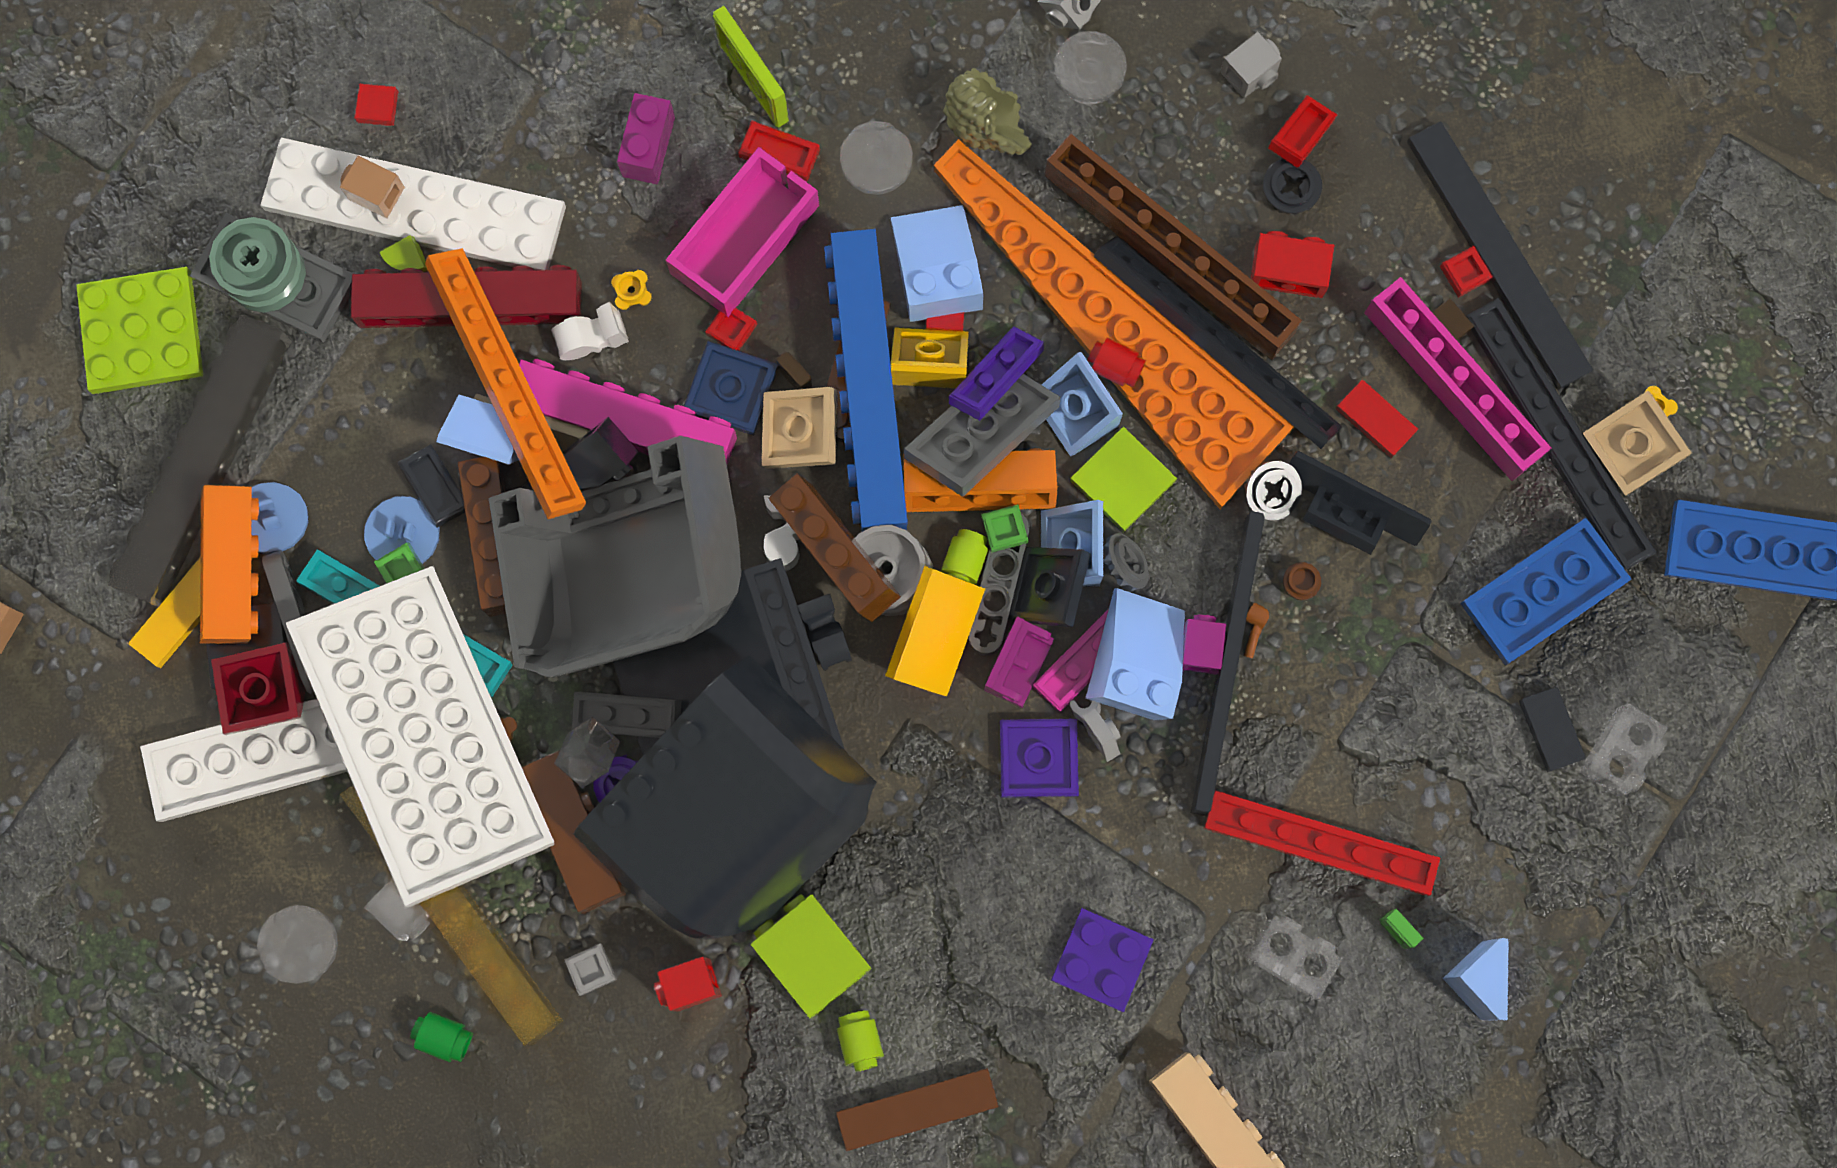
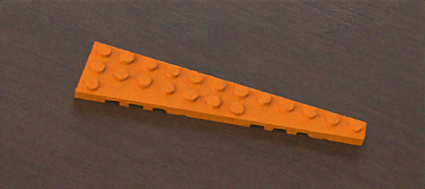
M958 139L934 164L936 174L1089 355L1096 341L1104 343L1108 337L1139 352V357L1146 360L1134 387L1127 384L1122 387L1114 382L1113 384L1221 510L1251 476L1250 471L1257 469L1262 464V461L1266 460L1294 426L1094 257L1095 254Z

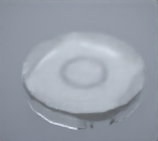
M1095 31L1079 32L1066 39L1058 49L1054 62L1055 81L1058 86H1061L1062 90L1072 100L1085 104L1102 103L1115 94L1116 91L1118 92L1123 85L1127 70L1125 53L1118 42L1107 34Z
M870 121L858 125L844 140L840 151V166L844 177L854 188L866 194L882 195L896 190L906 181L912 169L913 151L906 135L895 129L893 125L887 122Z
M294 905L274 913L267 919L260 930L257 948L261 961L264 964L263 966L270 975L283 982L301 984L313 981L327 972L336 957L338 939L336 928L327 915L316 908Z

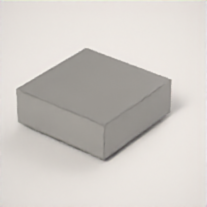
M602 944L564 959L579 996L617 980Z

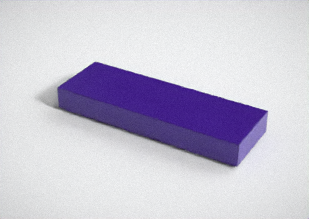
M1013 326L949 395V405L980 421L1044 351V342Z

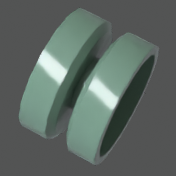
M256 217L236 220L223 228L213 241L209 255L211 272L229 296L247 310L262 313L279 310L291 303L301 291L306 276L304 258L283 229L270 220Z

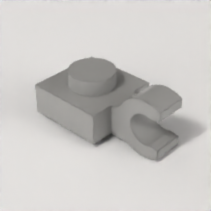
M1074 700L1071 701L1070 706L1074 717L1084 724L1088 735L1108 762L1120 755L1116 740L1121 738L1110 718L1103 720L1100 716V703L1090 700L1091 705L1088 708H1080Z

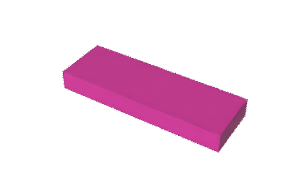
M1108 610L1032 686L1059 713L1090 683Z

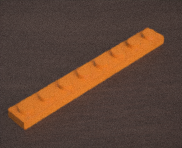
M463 248L428 255L425 265L547 519L582 510L586 501Z

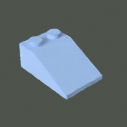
M963 205L891 217L910 322L960 312L966 313L983 310V289Z
M1115 588L1086 699L1152 720L1173 719L1182 684L1185 611Z

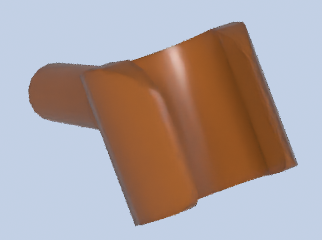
M1257 603L1251 605L1246 621L1254 626L1250 632L1244 656L1252 659L1259 635H1261V631L1269 619L1268 610Z

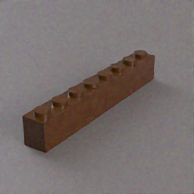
M1070 134L1047 159L1046 178L1270 360H1273L1294 336L1302 322L1299 317L1075 136Z

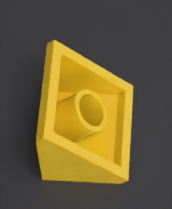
M894 328L891 356L892 384L956 388L966 378L968 332Z

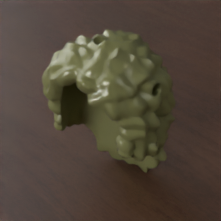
M972 68L971 71H965L964 74L959 75L954 79V82L950 83L948 92L945 95L947 102L943 112L947 116L948 127L956 137L963 139L966 145L972 148L978 147L979 150L990 149L1000 153L1006 152L1008 155H1013L1014 153L1021 155L1031 147L1032 143L1029 141V137L1025 136L1024 130L1018 127V122L1020 121L1018 112L1021 109V105L1017 103V94L1012 91H1001L999 87H996V81L993 77H988L986 72L980 73L976 68Z

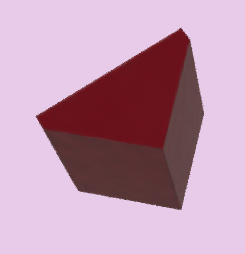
M281 643L211 660L223 735L301 718L306 688L301 680L288 643Z

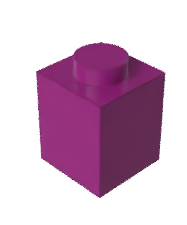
M1199 614L1194 615L1193 619H1187L1184 623V671L1216 675L1221 670L1226 624L1217 623V618L1210 615Z

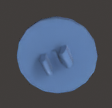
M275 482L261 483L252 487V498H258L259 500L258 521L251 520V535H258V552L271 554L293 547L304 536L309 523L308 509L301 495L291 487Z
M393 497L381 502L370 513L365 524L364 541L369 553L375 560L409 542L423 564L433 555L437 547L440 526L436 528L420 500L412 497Z

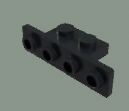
M1296 451L1289 462V465L1298 472L1302 488L1315 494L1303 520L1369 555L1375 549L1383 530L1411 545L1417 546L1432 522L1430 518L1300 451Z

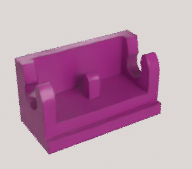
M1017 617L985 684L984 691L1023 708L1054 641V638L1050 637L1051 633Z

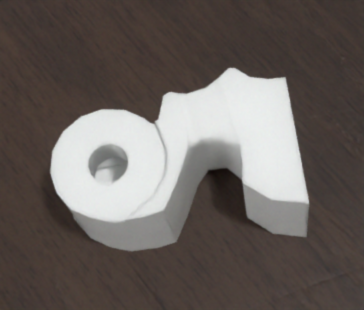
M608 302L596 310L598 314L596 319L592 320L587 317L574 316L565 319L564 322L553 327L551 331L559 350L560 359L575 360L591 352L598 353L602 348H617L629 342L620 312Z
M764 495L766 508L773 519H784L768 499L770 496ZM787 522L784 526L765 534L764 551L768 562L781 558L785 571L792 569L798 563L799 549L795 540L800 539Z

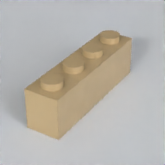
M1185 1052L1149 1080V1083L1213 1168H1286L1273 1151L1268 1155L1258 1143L1262 1139L1261 1134L1249 1119H1246L1244 1122L1240 1120L1233 1110L1238 1106L1236 1101L1225 1087H1221L1219 1090L1208 1078L1213 1074V1071L1199 1054L1193 1058L1189 1052Z

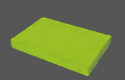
M725 6L713 12V20L720 47L775 127H781L789 122L784 91Z

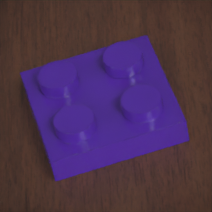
M1081 908L1051 981L1120 1012H1124L1154 939Z

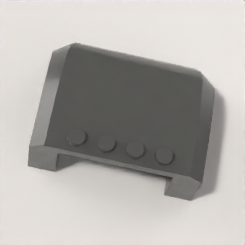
M681 435L648 446L650 470L582 491L581 493L586 501L582 510L552 519H547L533 490L518 488L489 498L514 667L530 670L546 677H558L685 641L714 626L727 613L738 593L741 579V564L737 523L723 446Z

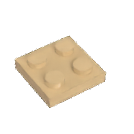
M821 387L764 392L763 467L773 469L835 464L836 389Z
M1649 390L1583 432V435L1625 496L1693 454Z

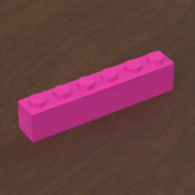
M1401 277L1371 301L1364 314L1511 481L1515 480L1551 449L1550 445Z
M534 359L532 363L521 360L519 363L545 416L589 430L609 417L638 452L649 455L648 446L680 435L721 445L724 447L726 465H728L737 436L735 430L730 428L731 423L724 419L710 416L709 420L695 416V411L681 405H674L673 409L659 405L660 400L653 396L640 393L638 397L624 393L625 389L619 385L604 382L603 386L589 382L590 378L572 370H569L568 374L555 371V367L552 364L543 360Z

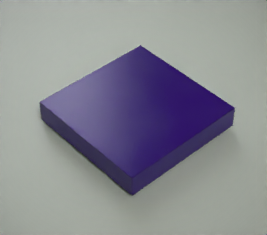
M1077 719L1000 720L1001 798L1079 796Z

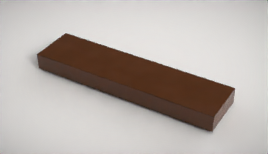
M988 1068L841 1110L836 1112L846 1151H850L998 1108L999 1106Z

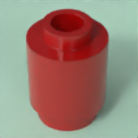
M1108 337L1104 343L1096 341L1087 360L1093 364L1092 369L1097 375L1122 387L1125 384L1134 387L1146 363L1145 359L1139 357V352Z

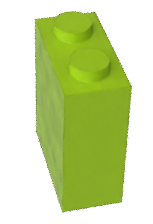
M800 894L784 907L787 915L776 924L772 919L768 920L753 933L757 939L751 943V946L806 1015L812 1019L872 968L815 897L811 894L805 899Z

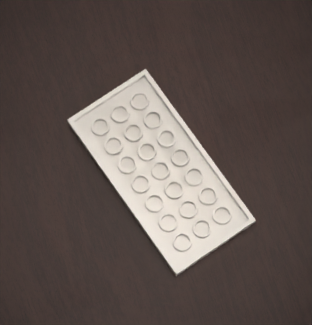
M433 566L286 623L405 908L554 845L551 833Z

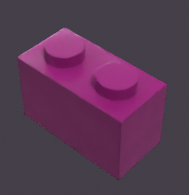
M634 93L617 159L622 177L658 185L675 119L670 100Z

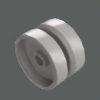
M893 525L873 526L859 533L855 538L856 541L901 596L882 615L896 616L908 613L924 566L933 569V563L926 549L907 530ZM892 566V572L887 575L885 569Z

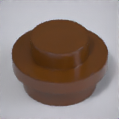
M1298 562L1291 565L1284 573L1283 587L1290 597L1296 600H1308L1319 591L1321 576L1313 565L1306 562Z

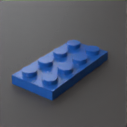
M1585 518L1460 604L1506 666L1632 579L1588 519Z

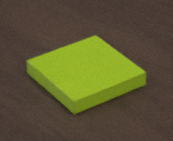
M1124 426L1070 478V481L1090 501H1103V514L1123 533L1177 480Z

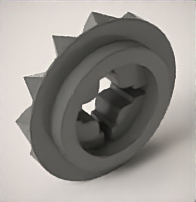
M1116 533L1108 537L1106 544L1103 546V553L1106 556L1104 563L1109 566L1110 575H1114L1117 584L1124 586L1129 592L1144 588L1148 583L1149 573L1147 560L1140 547L1124 534Z

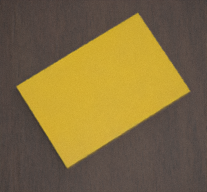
M924 566L885 676L947 697L985 588Z

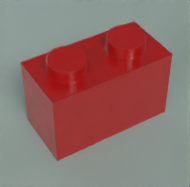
M1269 231L1266 234L1260 233L1255 245L1251 279L1266 290L1323 298L1329 287L1334 245L1327 244L1323 239L1317 237H1305L1301 240L1289 238L1286 233L1280 231Z
M700 957L657 972L660 981L654 983L655 991L661 1006H668L669 1011L678 1012L722 996L709 958Z

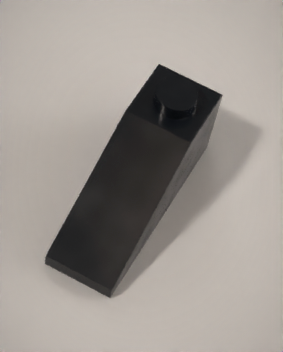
M607 417L562 451V454L579 489L600 486L610 478L614 481L621 479L633 468L629 462L638 450L614 422ZM528 479L520 487L533 490Z

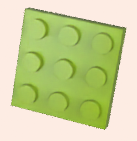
M188 267L76 284L87 388L89 392L98 394L204 376L193 281L190 277L191 270Z

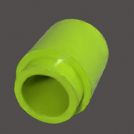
M960 529L957 536L952 537L941 572L971 584H977L988 552L986 547L988 539L977 532Z
M860 1011L839 1017L840 1027L837 1028L845 1066L854 1065L855 1072L877 1067V1059L884 1055L875 1019H870L869 1011Z

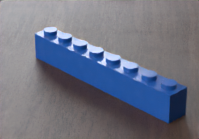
M876 229L831 233V246H824L826 269L833 268L835 281L828 282L830 305L837 304L838 318H832L833 340H841L842 354H836L835 358L837 377H845L846 385L845 391H839L841 414L849 413L850 427L843 428L845 450L853 451L854 464L847 465L849 487H856L858 501L851 502L853 524H860L861 532L880 525H893L907 530L908 521Z

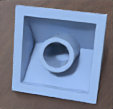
M1082 352L1074 355L1042 384V386L1060 396V407L1046 421L1070 456L1077 454L1119 427L1123 413Z
M458 395L438 434L436 442L506 464L518 461L516 452L493 405Z
M1101 500L1041 511L1042 548L1083 549L1091 553L1083 586H1100L1103 578V501Z
M1505 938L1482 941L1443 977L1444 981L1480 1020H1507L1508 939Z

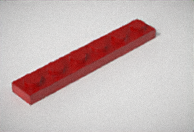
M1219 791L1214 792L1212 808L1207 813L1203 829L1425 896H1431L1440 858Z

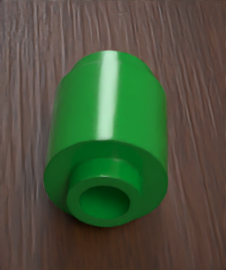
M429 1012L425 1018L418 1017L413 1026L410 1039L415 1040L414 1049L447 1062L452 1060L461 1062L468 1051L473 1032L466 1030L464 1024Z

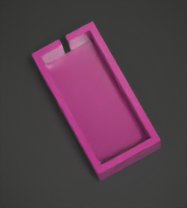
M758 147L667 257L666 263L670 274L729 317L731 311L738 306L819 207L818 190L792 171L787 175L783 164Z

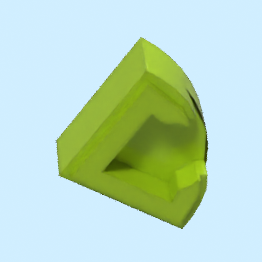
M412 235L379 252L387 264L399 271L406 268H416L423 272L428 271L419 243Z

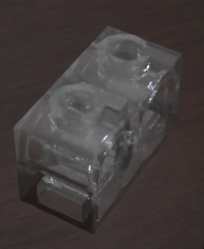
M1631 704L1622 705L1612 715L1579 772L1618 797L1628 794L1630 791L1635 793L1646 779L1647 773L1643 770L1650 759L1654 761L1664 749L1666 741L1662 738L1668 728ZM1631 727H1636L1641 731L1643 735L1641 746L1631 741L1629 737ZM1612 758L1622 763L1624 767L1622 778L1614 776L1610 771V761Z
M1282 915L1280 920L1276 917L1270 918L1246 959L1310 999L1319 1000L1343 958L1335 954L1337 947L1319 936H1316L1314 941L1300 933L1303 927L1287 916ZM1274 934H1281L1288 941V950L1283 956L1275 955L1270 949V939ZM1310 954L1317 956L1322 963L1321 973L1316 977L1309 976L1304 970V960Z

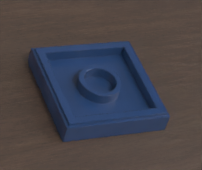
M707 341L684 407L695 411L696 417L709 420L710 416L718 417L731 423L730 428L754 436L763 412L764 392H770L778 371L777 363Z

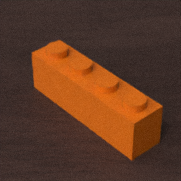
M1032 448L1027 451L1010 452L963 497L904 458L906 512L999 510L1014 505H1019V509L1056 508L1057 474L1055 450Z
M204 485L202 488L200 643L248 644L251 640V634L258 633V611H251V596L258 595V573H251V558H258L259 540L258 535H251V520L258 521L259 500L258 498H252V487Z

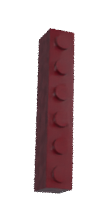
M554 265L549 270H535L529 266H516L512 268V271H498L493 267H478L475 269L474 273L500 325L559 324L564 322L565 319L574 316L581 317L582 281L577 270H572L569 266ZM416 268L402 269L401 273H386L380 269H367L364 271V274H352L351 318L359 328L455 326L430 273H424Z

